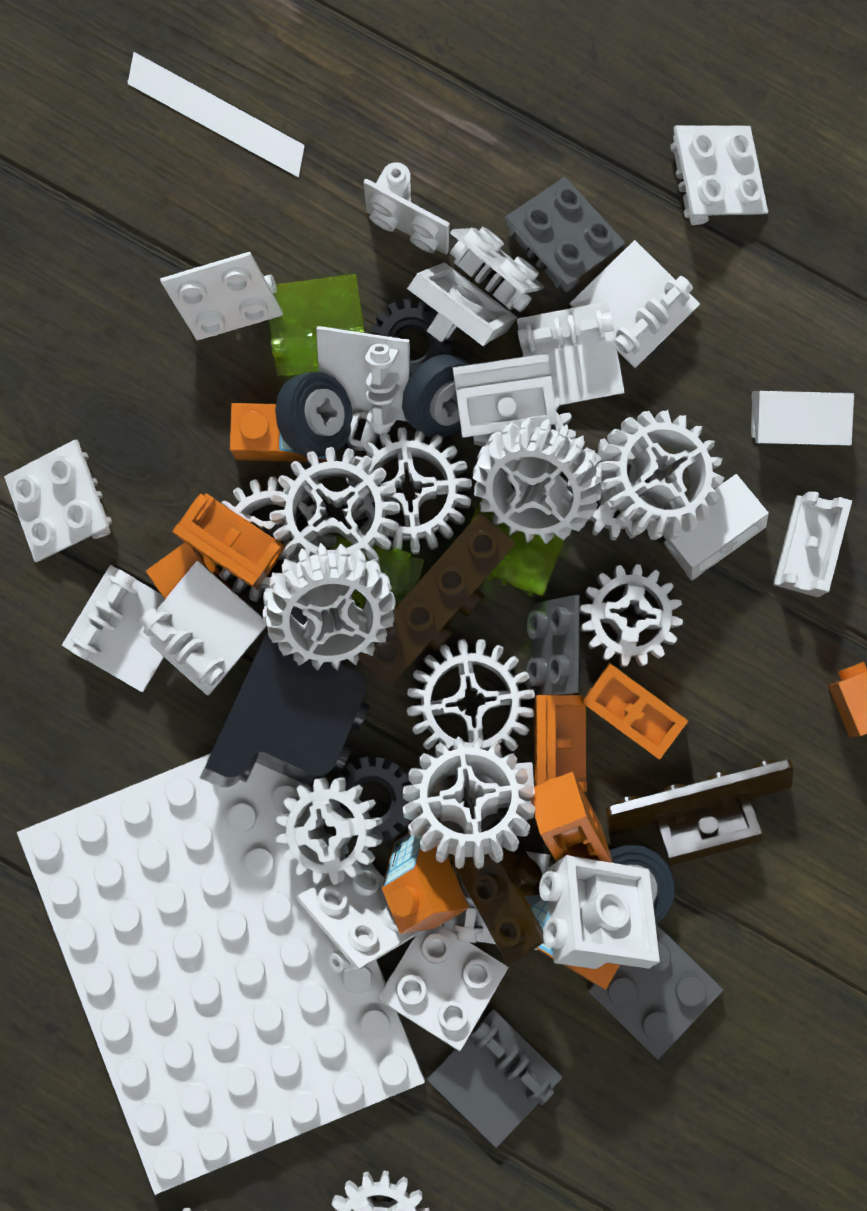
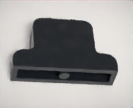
M293 606L291 615L299 623L305 625L307 616L303 615L302 609ZM267 629L199 778L224 788L235 785L239 780L246 783L255 763H259L308 785H314L315 779L326 777L331 770L340 773L351 751V747L344 744L351 728L359 730L370 706L362 702L366 694V683L363 677L358 672L341 664L338 670H336L331 665V662H324L318 671L312 665L311 659H308L299 666L294 660L293 653L283 656L279 650L278 642L272 643V640L269 638Z

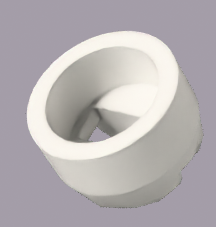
M355 412L352 414L351 433L346 444L357 451H365L364 445L367 442L375 445L379 439V434L373 432L372 427L367 421L361 441L353 439L359 419L367 420L368 413Z

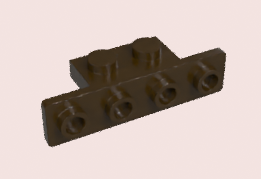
M483 514L477 515L393 611L394 622L392 627L386 628V642H374L375 650L373 656L363 652L358 653L359 661L385 684L392 686L420 654L423 655L429 648L437 652L454 633V630L449 625L458 614L462 612L468 617L484 599L485 595L479 590L484 586L485 579L512 550L514 541Z
M790 759L779 762L765 760L755 764L749 770L738 773L720 772L711 775L700 783L688 786L683 784L670 785L658 794L643 798L637 796L625 797L606 808L607 827L610 835H616L656 824L669 866L762 841V831L750 799L791 788L794 768Z
M456 774L443 779L433 789L430 797L439 796L440 791L452 788L457 781ZM464 787L462 802L464 801V807L470 809L471 818L473 819L475 805L471 798L468 797ZM497 812L496 814L486 816L481 822L482 832L488 831L499 824L505 817V812ZM440 817L436 818L446 828L465 834L463 828L458 823L453 821L441 822ZM516 836L519 841L516 851L513 852L502 847L503 859L499 863L492 860L489 854H485L484 866L480 869L475 867L473 857H465L463 868L458 869L455 867V855H448L507 964L516 963L544 943V931L529 906L542 900L539 886L543 875L538 864L528 856L519 839L520 836Z

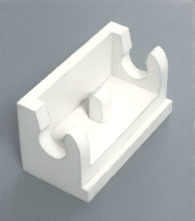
M752 391L751 436L755 438V443L852 445L854 393Z
M737 474L714 489L721 495L719 502L713 506L708 505L712 513L704 521L697 520L698 527L689 533L681 530V535L674 539L668 538L665 532H663V536L666 539L664 541L666 548L691 581L766 528L767 510Z
M807 492L803 496H796L773 585L815 597H820L829 592L852 500L841 497L825 500L819 498L818 492Z

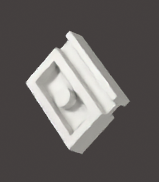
M548 354L453 367L462 437L490 434L496 431L503 432L505 426L511 421L520 428L522 422L529 417L536 427L541 426L542 422L548 418L551 425L558 424Z

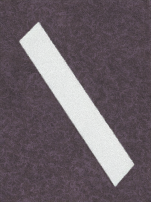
M133 53L128 79L129 85L299 177L304 151L302 143L141 55Z

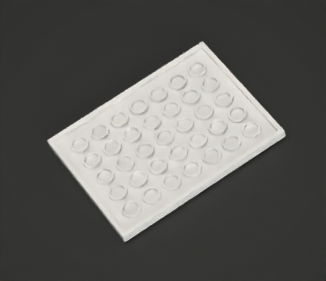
M210 754L17 832L155 1195L425 1083L424 1076L398 1012L377 1000L386 984L377 959L358 971L356 968L350 973L334 971L329 963V957L333 954L335 947L334 942L296 899L297 895L314 887L317 883H313V870H309L299 876L295 873L299 861L296 858L284 861L282 858L290 848L288 843L276 842V837L286 833V827L277 823L276 819L278 816L290 814V810L286 808L283 802L286 798L292 796L300 799L296 788L303 785V783L259 763H255L246 783L239 780L233 786L218 787L199 778ZM309 807L302 817L301 825H305L311 816ZM323 825L322 831L324 834H327L325 827ZM305 845L307 849L318 858V853H316L310 847Z

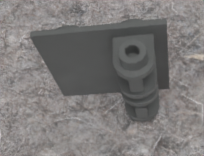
M563 177L504 218L507 222L505 225L510 230L508 236L511 239L514 238L525 251L529 250L526 254L529 259L537 255L539 260L535 266L541 269L546 265L547 268L544 272L554 282V287L556 289L562 287L566 293L571 291L580 282L579 277L625 245L624 240L566 177Z
M579 595L531 604V612L527 619V633L531 638V659L526 669L529 675L527 681L530 685V690L534 691L535 696L571 695L572 693H578Z
M493 1009L470 1033L461 1051L455 1049L427 1080L497 1148L538 1103L543 1105L554 1093L552 1088L563 1077Z

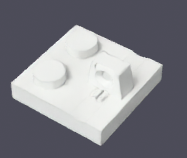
M445 262L417 273L407 288L438 312L427 332L440 342L445 338L448 339L456 327H458L484 346L489 341L506 333L517 318Z

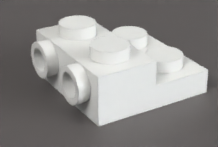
M569 855L564 856L546 869L540 881L539 892L544 901H549L550 919L545 924L543 939L546 947L553 948L554 963L597 969L606 963H614L649 969L660 962L649 869Z

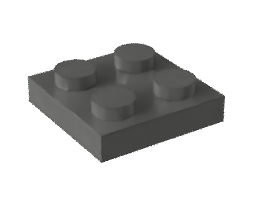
M656 924L660 959L658 964L649 969L620 965L606 990L592 983L587 991L658 1060L720 995L723 989Z

